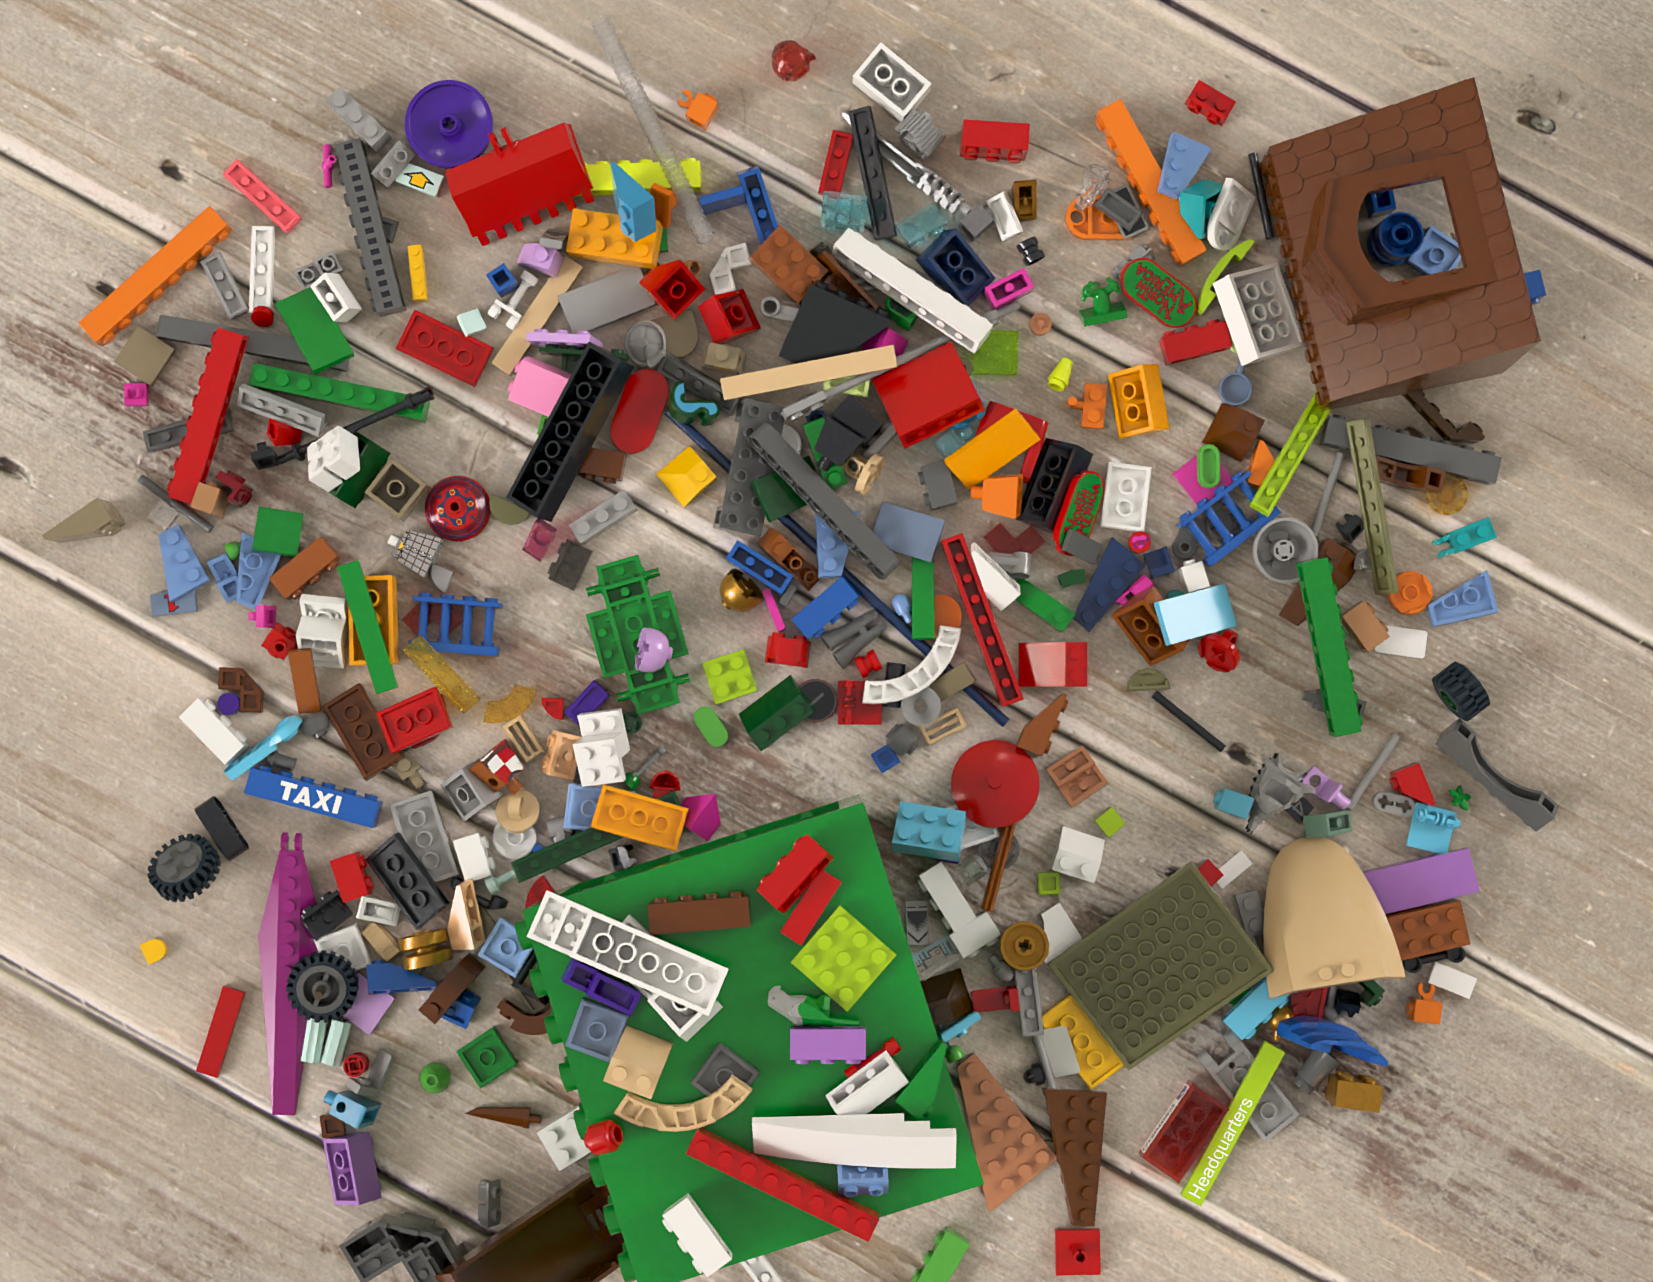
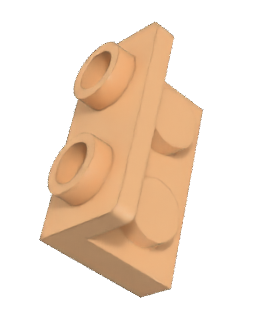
M552 730V733L547 738V753L541 763L542 773L573 780L577 768L573 744L581 736Z

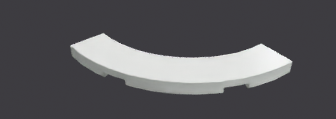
M940 625L935 643L927 657L907 674L885 681H865L862 703L886 704L909 698L928 687L939 677L951 661L956 651L962 628Z

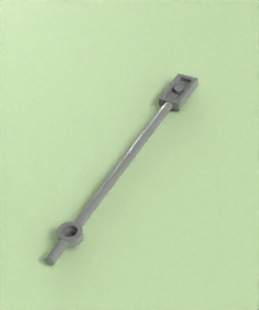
M1014 301L981 317L986 318L994 327L999 324L998 320L1001 317L1020 309V304L1018 301ZM944 334L896 357L897 366L938 348L953 339ZM891 369L855 376L824 392L822 390L784 408L781 414L785 421L789 419L795 421L803 417V412L811 410V412L822 408V403L825 400Z

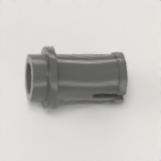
M278 750L270 753L267 758V764H270V767L277 766L293 772L297 762V758L280 754Z

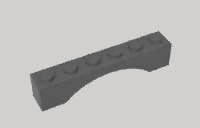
M1460 718L1441 732L1436 745L1454 759L1460 767L1471 774L1477 782H1480L1494 797H1497L1510 811L1521 818L1527 826H1530L1537 832L1555 818L1559 805L1543 791L1520 786L1500 774L1483 755L1477 741L1476 732Z

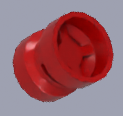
M873 649L867 652L866 657L858 656L854 658L862 678L869 676L870 672H872L871 670L879 671L883 669Z
M362 1052L353 1053L343 1063L344 1072L350 1077L362 1075L369 1068V1058Z

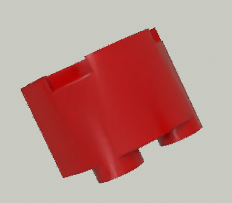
M772 632V636L767 638L764 662L808 668L811 642L807 641L806 636L794 635V639L785 638L784 633Z

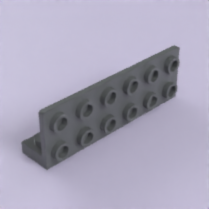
M748 398L740 400L735 421L739 422L724 501L723 505L718 506L716 509L713 528L761 536L765 513L751 482L774 472V469L751 446L748 437L764 422L770 424L782 436L785 420L781 412L785 407Z

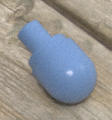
M897 594L892 600L893 607L899 617L903 616L906 624L912 622V604L907 595Z

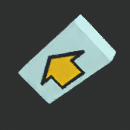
M408 163L397 176L395 182L437 198L444 181V176Z

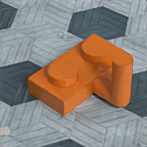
M1085 383L1083 401H1079L1075 397H1070L1067 400V408L1082 410L1081 428L1101 430L1104 428L1107 385Z

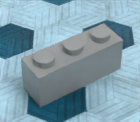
M341 86L325 100L327 105L376 153L392 139L389 133Z
M622 490L569 524V527L579 543L585 545L638 511L627 492Z

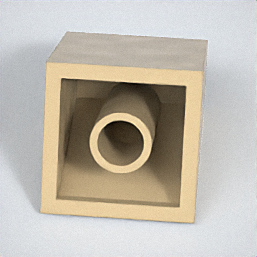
M627 1025L612 1056L603 1081L651 1099L673 1043Z

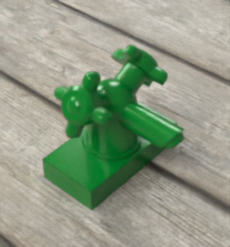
M1109 277L1106 278L1109 284L1104 288L1096 281H1089L1087 285L1083 286L1081 300L1085 302L1087 297H1092L1094 305L1092 308L1079 310L1080 319L1084 327L1127 318V310L1122 301L1110 302V294L1113 291L1117 292L1118 295L1121 293L1115 280Z

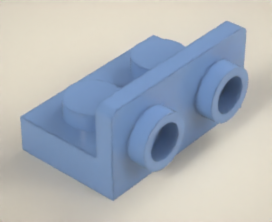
M837 1164L838 1195L855 1197L862 1194L880 1196L889 1192L888 1168Z

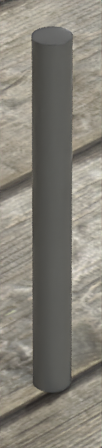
M140 476L138 479L140 484L206 532L210 533L214 528L212 524L179 500L168 497V492L146 476Z

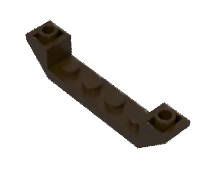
M1422 390L1402 394L1443 440L1477 443L1485 438L1481 427L1471 421L1455 431L1454 424L1449 419H1444L1439 413L1440 409L1434 403L1428 402Z

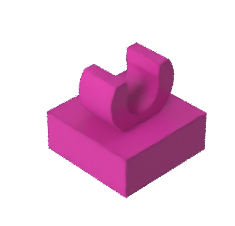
M147 383L124 384V405L127 407L149 406V385Z
M256 605V612H249V621H256L255 627L273 628L276 624V606Z

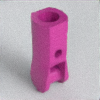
M1143 575L1115 602L1123 605L1128 601L1126 595L1129 592L1135 596L1137 593L1154 586V584L1146 575Z

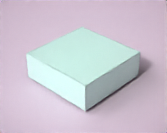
M478 308L459 314L456 317L465 337L487 329Z

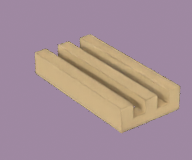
M956 707L938 716L930 725L918 726L927 746H930L966 728L967 724L959 708ZM956 713V718L928 732L925 731L924 728ZM960 721V726L931 740L928 736Z
M522 715L517 716L502 726L525 763L530 762L545 752ZM518 721L538 749L536 752L516 724ZM510 726H513V728L523 741L524 745L530 752V756L526 755V753L518 743L517 739L509 729Z

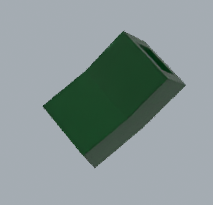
M1085 569L1070 570L1057 576L1062 589L1073 584L1086 583Z

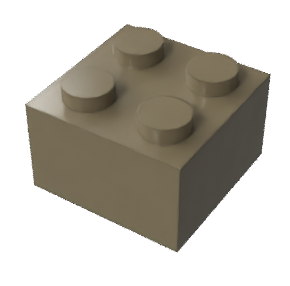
M391 458L366 489L365 493L404 522L431 487L397 460Z

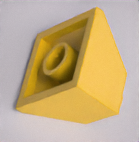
M690 446L656 473L683 507H686L718 480Z

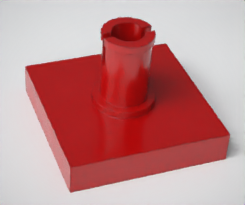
M1099 1228L1054 1229L1056 1276L1101 1275Z

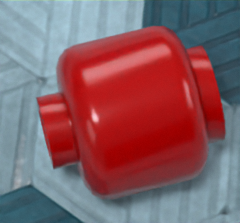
M612 1120L590 1124L584 1135V1144L594 1155L616 1152L623 1141V1133L620 1126Z

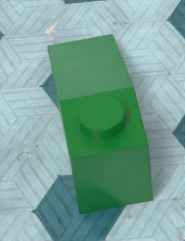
M824 417L803 424L816 463L822 457L814 448L825 423ZM833 463L828 472L818 467L822 479L831 489L848 484L842 466Z
M1018 579L1016 582L1020 585L1021 594L1015 600L1056 631L1062 633L1076 614L1027 580Z
M942 1039L910 1077L909 1083L902 1087L894 1097L895 1102L918 1121L922 1116L926 1118L935 1107L932 1103L935 1101L947 1048L946 1042Z

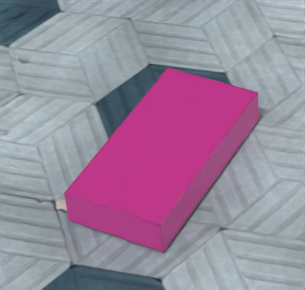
M771 589L762 590L777 631H784L786 627Z

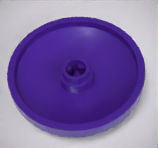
M442 80L425 86L413 97L405 115V132L411 147L421 159L433 166L451 169L476 159L485 152L490 143L488 135L493 132V116L485 98L475 88L456 80Z

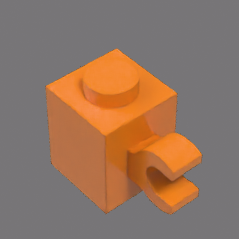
M683 90V94L688 97V100L682 102L678 99L677 104L681 108L688 109L686 113L687 121L706 131L719 109L716 102L717 99L708 93L703 95L698 92L693 100L692 93L688 90Z
M1418 982L1416 991L1421 998L1410 996V1002L1406 1004L1408 1019L1415 1022L1440 1025L1443 1003L1432 999L1435 986L1429 984V990L1423 992V984Z

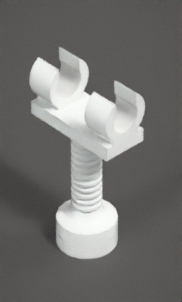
M526 270L522 272L520 276L522 284L519 285L516 293H514L515 295L508 302L509 304L505 305L496 299L488 311V314L494 319L498 318L502 309L512 314L506 324L511 330L515 329L523 317L515 311L518 302H520L519 300H521L520 298L523 297L525 291H527L526 289L530 286L534 287L539 280Z

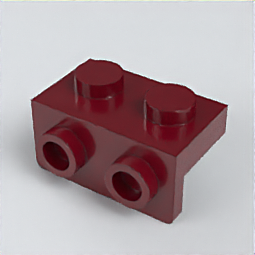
M221 470L218 472L215 478L234 489L227 501L239 507L247 505L252 498L251 492L253 489L244 483L246 479L230 470L227 473Z

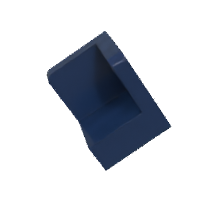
M1167 546L1143 555L1151 579L1175 571Z

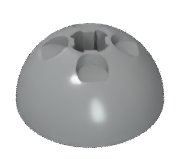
M1278 518L1264 525L1257 533L1252 548L1253 559L1258 570L1268 579L1278 583L1297 582L1299 577L1296 562L1318 557L1317 539L1313 531L1302 521L1294 518Z

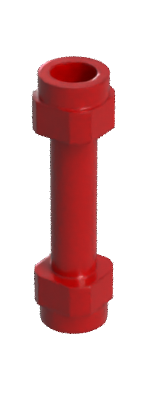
M894 1037L883 1043L884 1047L866 1058V1060L857 1065L852 1064L844 1070L847 1078L851 1077L884 1051H887L891 1057L897 1054L902 1049Z

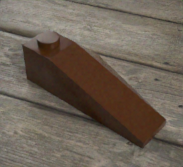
M1329 538L1321 541L1318 547L1317 558L1328 557V561H1331L1333 566L1332 581L1336 584L1338 592L1352 579L1356 572L1354 570L1355 556L1348 549ZM1299 581L1279 613L1280 617L1296 626H1299L1307 619Z

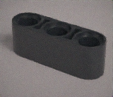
M212 796L195 808L198 818L228 861L233 860L249 849L245 838L217 797Z

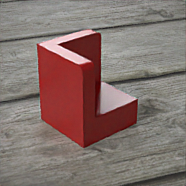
M269 418L267 436L275 446L293 445L296 442L300 444L303 430Z

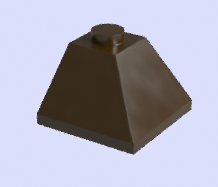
M961 968L920 980L934 1026L974 1011Z

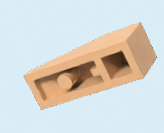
M467 879L456 886L447 928L452 950H471L486 942L472 879Z

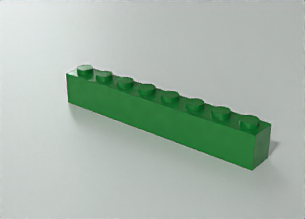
M256 363L252 365L248 384L260 390L374 413L403 401L406 395L404 393ZM430 401L419 405L418 409L414 411L407 408L391 416L426 423Z
M1328 557L1296 562L1329 735L1340 737L1362 732L1361 725H1363V720L1356 705L1359 702L1358 695L1353 690L1352 685L1354 674L1349 669L1348 664L1350 653L1348 648H1345L1344 643L1346 632L1340 623L1339 617L1342 616L1339 604L1336 602L1337 587L1332 581L1331 576L1333 574L1332 563L1328 561Z

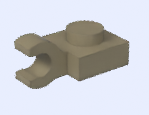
M406 750L402 753L404 758L393 764L392 767L403 781L410 778L413 785L420 789L426 784V781L417 772L422 766L411 752Z

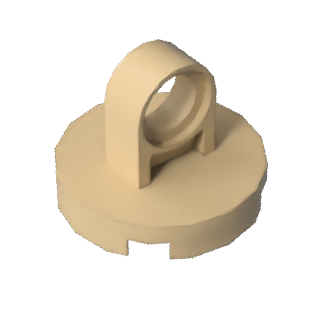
M875 453L867 460L860 455L853 454L849 460H854L858 464V469H851L849 467V460L842 465L844 472L857 480L855 486L857 493L865 496L872 489L869 484L874 480L877 481L885 464L883 460L885 457Z
M521 789L515 795L509 791L498 800L496 817L499 824L506 831L514 834L525 833L538 823L540 806L536 797L529 791Z

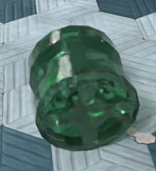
M634 712L625 713L623 719L627 734H634L640 731L643 723L642 718Z

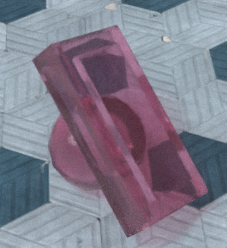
M538 518L534 522L522 550L541 562L555 538L557 529Z

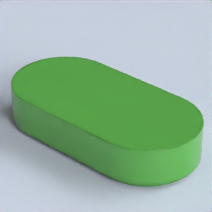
M1211 444L1202 446L1197 452V480L1199 485L1205 489L1214 488L1220 482V452L1216 446Z
M709 707L697 709L694 714V722L705 739L714 747L723 746L728 740V732L718 716Z

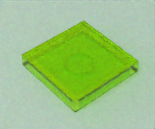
M991 330L988 338L974 354L973 374L1017 375L1018 331Z

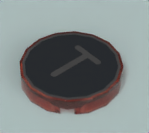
M811 679L800 685L801 689L817 709L805 720L816 723L830 718L836 710L838 702L833 687L820 679Z

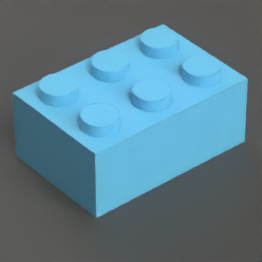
M900 801L892 840L893 852L959 862L967 821L966 811Z

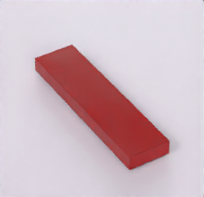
M225 985L222 987L196 1072L215 1078L219 1077L246 993L245 991Z

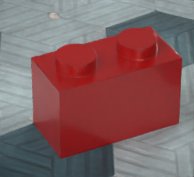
M359 851L330 861L343 903L373 893L374 884L372 878L367 876L365 870L367 862L364 855H360Z

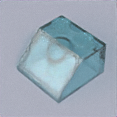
M824 191L821 227H825L826 231L836 232L838 229L847 230L848 228L858 233L859 231L864 232L868 196Z

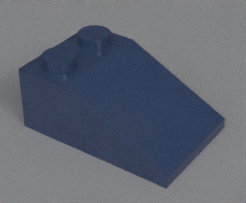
M956 228L944 230L916 259L931 279L957 301L968 307L984 291L985 287L995 280V276Z

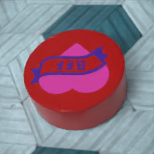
M1143 531L1133 533L1128 540V546L1131 551L1138 554L1146 552L1151 545L1149 535Z

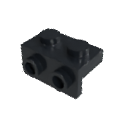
M338 890L333 893L331 891L327 892L320 898L321 902L315 906L311 904L302 911L303 915L300 922L316 942L353 915L349 907L343 903Z

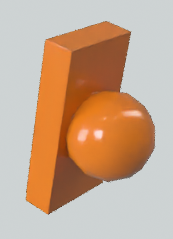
M654 183L651 186L650 194L654 197L655 217L663 227L668 228L671 225L672 209L677 204V197L672 190Z

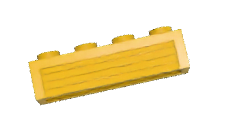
M421 244L407 246L413 301H429L423 246Z

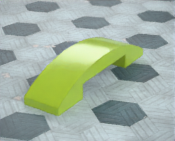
M1250 239L1237 245L1212 269L1202 286L1198 298L1197 314L1199 316L1202 315L1216 296L1210 288L1229 261L1232 259L1239 263L1255 241Z

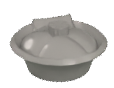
M641 320L634 323L628 329L624 346L626 354L633 363L642 367L649 366L652 368L666 356V337L658 324L649 320Z

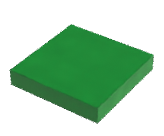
M259 506L252 550L291 557L297 556L303 513Z
M494 1026L456 1051L480 1089L518 1064Z

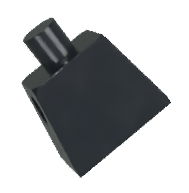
M834 415L828 416L814 448L815 451L822 455L817 466L828 472L833 463L838 466L844 465L867 437Z

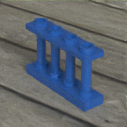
M1242 471L1237 472L1231 477V483L1227 486L1224 484L1220 485L1213 491L1215 495L1209 500L1207 497L1203 498L1196 504L1198 508L1192 513L1188 510L1179 517L1180 522L1176 526L1182 528L1187 525L1205 549L1206 557L1202 561L1207 567L1213 566L1281 513L1278 507L1275 506L1268 517L1257 512L1258 517L1251 521V519L1246 518L1228 494L1229 491L1239 485L1248 499L1252 501L1256 493L1245 480L1251 475L1250 471L1244 473ZM1220 498L1240 523L1239 527L1241 530L1236 534L1230 533L1211 507ZM1202 512L1206 514L1223 537L1222 541L1224 543L1218 548L1210 543L1193 520Z
M419 593L418 596H413L412 601L420 602L417 637L415 636V641H408V649L499 657L500 648L494 647V643H492L495 608L503 609V604L498 603V599L485 598V602L476 601V597L463 596V600H455L454 595L441 594L440 598H432L431 593ZM429 603L442 604L440 636L437 638V642H428V637H426ZM451 605H464L462 638L459 640V644H451L450 639H448ZM473 606L486 607L484 640L481 642V646L472 645V641H470Z

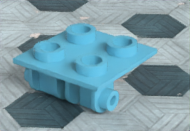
M1416 802L1406 846L1435 853H1447L1452 830L1460 826V820L1456 817L1457 812Z

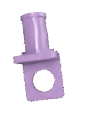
M1312 766L1307 775L1303 777V782L1301 783L1310 785V777L1312 775L1319 776L1320 782L1314 787L1316 789L1314 795L1317 798L1328 803L1333 802L1340 810H1345L1350 805L1351 800L1340 792L1343 786L1329 779L1315 766Z

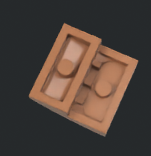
M1083 745L1046 769L1071 808H1074L1108 785L1107 780Z

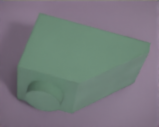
M1350 809L1303 816V829L1306 838L1328 837L1352 832Z

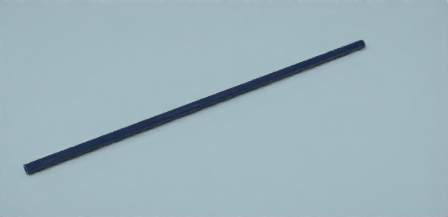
M667 410L664 415L729 474L731 461L691 424L676 422L670 416L669 410ZM787 514L778 518L786 528L817 555L816 539L790 515ZM844 566L842 576L848 580L859 595L927 657L932 647L925 640H913L912 628ZM949 663L943 673L948 672L954 667ZM972 684L962 689L1000 726L1003 727L1010 720Z

